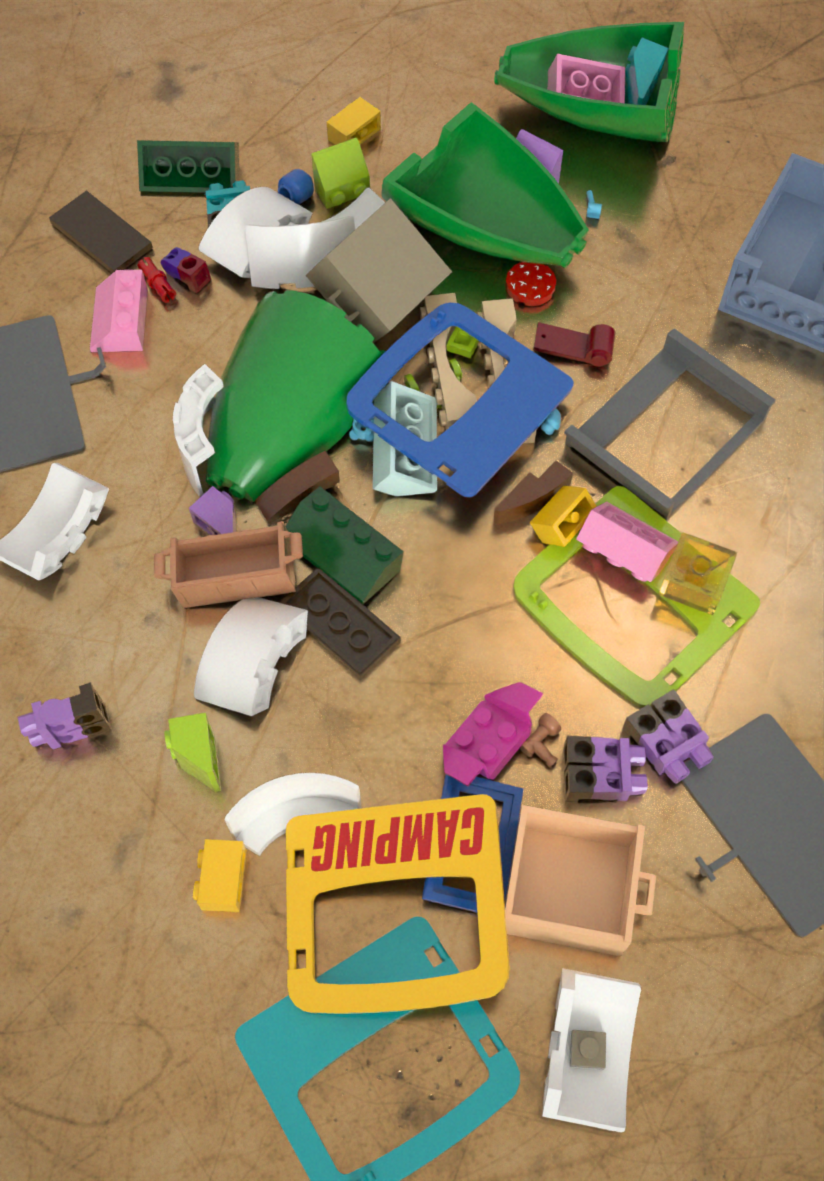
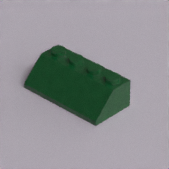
M137 140L139 191L206 193L211 184L220 183L223 185V189L233 188L232 184L238 181L239 142Z
M320 486L299 503L286 524L288 532L300 533L302 535L303 557L322 570L362 604L401 571L404 551Z

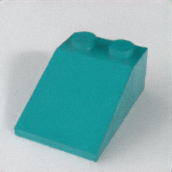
M641 38L637 47H632L628 56V61H631V64H627L625 68V104H647L658 82L669 48Z

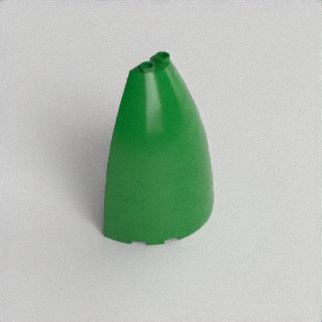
M684 22L597 26L561 32L509 45L506 47L504 56H500L499 70L495 71L494 82L495 85L504 87L534 107L555 118L579 127L626 138L668 142L672 134L677 107V93L681 69L678 68H680L683 53ZM641 38L669 48L658 82L646 105L582 98L547 89L548 70L557 54L626 68L627 64H631V61H628L630 51L633 46H638Z
M472 102L443 126L438 145L425 157L421 158L413 152L383 179L381 194L385 203L391 198L403 214L412 222L460 246L481 253L528 263L558 265L565 269L571 263L574 257L573 254L579 255L587 244L584 238L589 229L556 179L525 146Z
M286 290L284 294H278L275 291L266 294L257 304L242 330L221 376L223 388L216 394L208 441L213 446L215 453L207 458L206 482L216 489H223L224 486L230 488L229 492L238 499L246 498L253 502L288 472L325 450H329L353 426L354 419L346 408L348 393L369 368L385 353L384 350L379 351L374 345L372 334L361 324L355 326L344 318L346 312L313 295L292 290Z

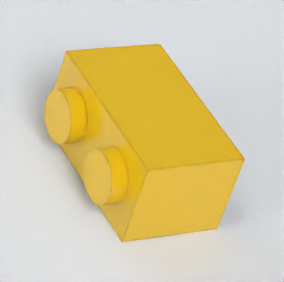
M361 97L348 104L346 108L327 121L328 140L334 145L356 137L361 145L381 129L380 110Z
M562 486L530 521V524L542 543L565 547L583 527L590 511L597 506L586 488Z
M205 839L204 849H199L197 867L201 869L200 881H195L193 889V899L197 900L201 910L240 912L247 852L243 841Z

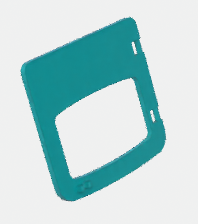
M413 917L318 976L316 980L318 983L376 984L420 980L460 972L442 946L429 922L422 917ZM433 946L443 961L436 967H433L424 953ZM288 995L237 1029L235 1033L236 1044L310 1181H400L462 1140L515 1096L520 1084V1071L517 1063L477 1000L448 1006L489 1072L488 1080L467 1099L428 1128L389 1153L349 1174H342L337 1170L299 1101L298 1092L315 1075L347 1051L414 1010L348 1014L308 1013L295 1006ZM487 1035L490 1036L499 1051L490 1058L479 1041Z

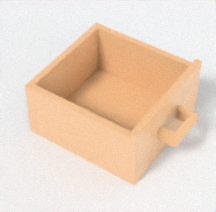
M522 805L505 899L507 934L622 956L632 940L635 913L652 915L656 875L640 872L645 826L638 825L637 827ZM638 881L648 883L646 905H636Z

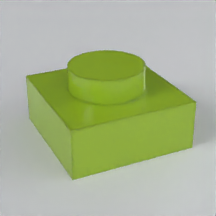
M456 326L447 343V351L471 358L479 341Z

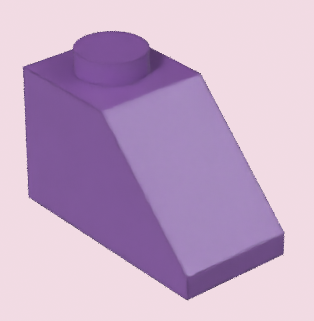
M212 486L189 507L193 522L207 534L219 535L236 532L234 500L225 491L220 492Z

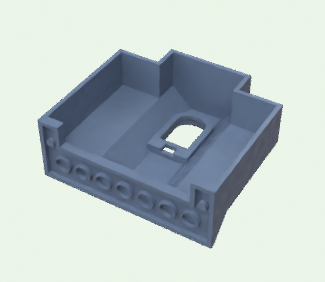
M792 153L734 259L718 310L821 352H824V165Z

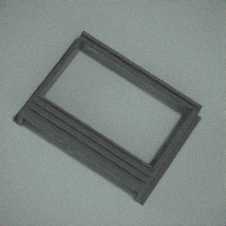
M673 328L667 334L664 348L579 429L571 424L565 430V444L575 448L667 520L766 420L771 406L776 400ZM687 370L752 418L672 498H669L604 448Z

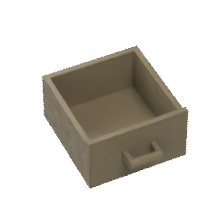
M390 198L305 276L324 296L327 302L346 312L344 318L355 326L361 324L374 337L372 341L374 343L390 332L452 271Z

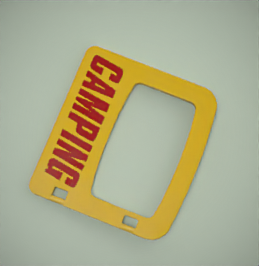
M480 794L301 815L289 820L286 826L287 987L289 997L295 1006L308 1013L348 1014L405 1011L490 998L498 994L505 987L509 979L510 965L496 803L492 797ZM304 850V867L295 868V851ZM423 877H471L474 879L476 884L481 955L480 964L476 969L434 978L391 983L339 985L317 982L315 978L314 899L319 893L348 886ZM296 950H306V968L297 969Z

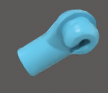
M557 409L541 424V429L548 435L553 434L555 430L560 428L561 414Z

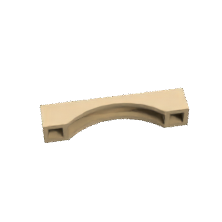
M455 293L426 296L424 298V307H420L421 320L442 304L457 303ZM450 326L429 342L430 347H427L428 361L434 364V368H431L432 383L438 385V389H435V398L437 405L442 407V410L439 411L440 426H445L446 430L477 402L476 395L466 389L456 378L446 356L447 343L456 326Z
M513 298L482 301L481 312H477V314L513 338L515 336L517 320ZM481 343L482 349L487 351V354H484L485 370H490L491 374L488 376L489 389L505 367L503 357ZM536 430L523 444L535 443Z

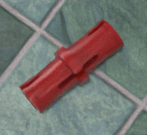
M144 257L148 264L147 266L141 259L137 266L139 270L143 271L150 288L156 290L163 302H170L166 296L167 294L174 300L177 293L167 282L165 273L158 270L150 257Z

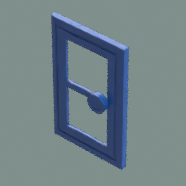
M445 775L441 799L459 797V791L473 795H488L493 800L503 802L499 824V839L505 902L524 789L476 777L469 786H466L458 780ZM426 877L422 895L423 900L477 912L476 893L442 885L443 877Z

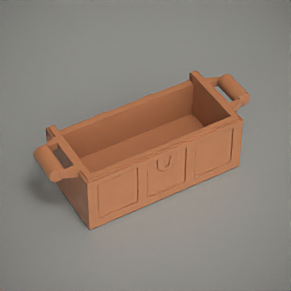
M281 521L277 522V526L208 535L186 540H177L176 537L170 538V548L161 553L154 554V578L171 581V591L183 608L296 592L294 560L303 557L302 535L300 533L288 532L284 522ZM165 556H170L169 574H166Z

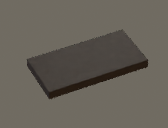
M87 190L49 217L53 226L111 273H114L116 270L126 269L153 248L150 240Z
M316 568L295 587L296 592L289 593L279 602L308 610L306 632L360 680L401 642V637L319 568Z

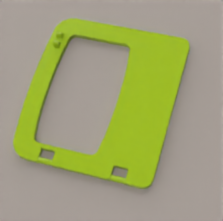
M616 486L595 503L596 506L607 501L680 542L659 575L653 581L649 582L647 580L645 583L666 600L696 631L697 637L654 679L644 680L613 658L579 629L548 598L540 588V585L582 547L583 543L576 540L581 529L565 547L548 545L515 577L513 590L516 599L566 650L610 687L636 706L643 708L648 704L651 706L653 701L674 689L676 691L757 612L760 607V600L755 593L630 490L623 486ZM732 613L738 620L729 628L722 621ZM673 670L680 677L670 686L664 678Z

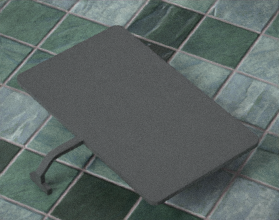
M51 315L0 327V472L80 452L85 448L71 384L97 377L106 368V363L101 347H99L97 351L100 364L94 370L68 376L56 322Z
M764 713L709 747L714 757L706 766L698 769L692 759L684 763L690 770V774L681 781L732 848L731 851L709 865H706L700 856L695 858V861L700 866L699 871L702 876H707L710 882L716 880L713 872L738 856L794 933L799 937H805L824 924V781L773 716Z

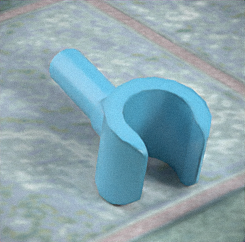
M588 190L586 192L588 199L586 217L599 219L602 204L594 203L593 193L591 190Z

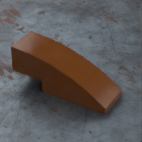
M325 450L281 477L255 500V504L267 524L295 511L299 503L319 486L326 490L340 483L339 470Z
M557 461L539 478L529 472L494 508L493 523L500 525L513 522L541 510L562 486H571L573 472Z

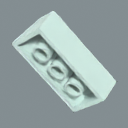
M391 381L374 399L375 407L422 440L430 442L437 438V402L435 397ZM374 417V424H376L380 428H383L386 425L381 420ZM374 432V490L393 496L434 493L437 491V476L435 474L429 473Z

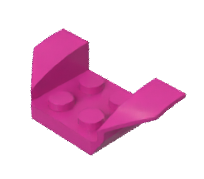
M518 682L484 695L485 700L477 705L446 744H443L445 774L466 786H469L478 774L494 780L530 736L532 722L529 711L543 696V693Z

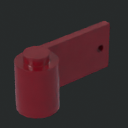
M538 322L533 350L590 363L595 366H604L612 361L616 332L614 328L605 324L593 326L589 333L586 334Z

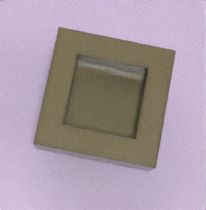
M572 1030L570 1067L605 1069L606 1033Z

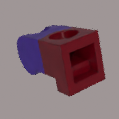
M178 247L172 249L160 261L162 268L168 275L188 284L189 289L196 294L212 280L206 261Z

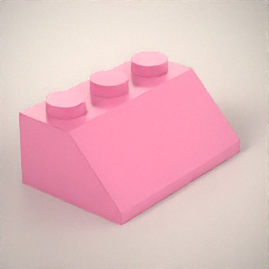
M557 54L548 70L547 89L582 98L625 104V67Z
M116 270L96 287L90 343L91 352H98L97 348L101 347L102 352L143 351L148 289L142 270Z
M607 501L590 511L576 540L583 543L582 546L586 550L593 553H601L607 557L609 563L617 567L623 566L632 571V576L644 582L647 580L651 582L659 575L680 543Z

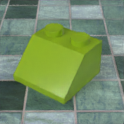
M357 137L311 153L314 188L326 209L358 198L366 188H370V175Z
M206 713L168 719L170 730H166L164 734L166 747L170 749L172 759H177L181 769L214 792L221 791L215 737Z

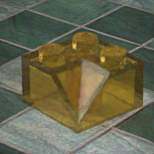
M682 532L658 595L713 615L722 597L738 552Z

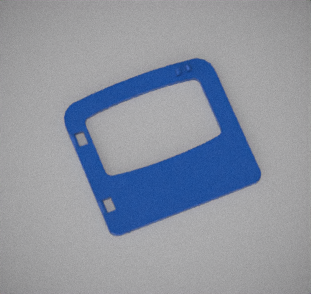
M450 302L438 306L420 320L369 368L348 393L346 408L353 419L364 427L370 428L381 439L429 473L435 474L460 495L472 497L483 488L569 395L573 389L574 381L569 375L469 308L459 303ZM450 326H457L508 361V365L491 387L461 418L433 441L427 442L375 407L372 402L392 377L425 345ZM376 417L386 425L380 428L371 420ZM444 465L452 470L454 474L449 477L439 468Z

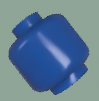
M293 169L280 178L278 182V193L298 205L309 199L314 192L311 176L301 169Z

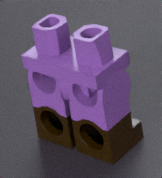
M91 682L79 686L80 694L63 700L49 699L44 703L41 701L31 703L33 712L18 716L21 734L24 737L28 736L33 747L48 743L52 749L61 747V742L70 743L110 731L111 727L105 703Z
M674 689L653 701L651 706L648 704L626 717L623 730L629 737H633L639 746L645 747V755L655 766L658 774L661 775L665 772L675 784L690 774V770L683 762L690 757L697 768L700 769L709 764L714 757L706 745L709 736L704 730L702 731L700 725Z
M567 735L563 745L564 772H566L564 775L565 802H578V799H617V801H627L630 795L645 794L648 788L646 774H631V766H643L645 764V747L629 745V738H620L618 740L614 738Z

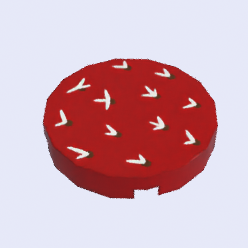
M520 262L507 273L505 287L507 294L511 299L513 298V301L517 303L519 301L523 302L526 306H537L551 299L552 294L555 292L556 278L554 272L544 264Z

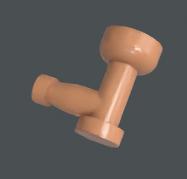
M545 712L538 720L539 727L524 741L520 750L529 757L534 753L537 754L551 767L558 758L552 755L541 741L547 735H557L562 730V727L553 716Z

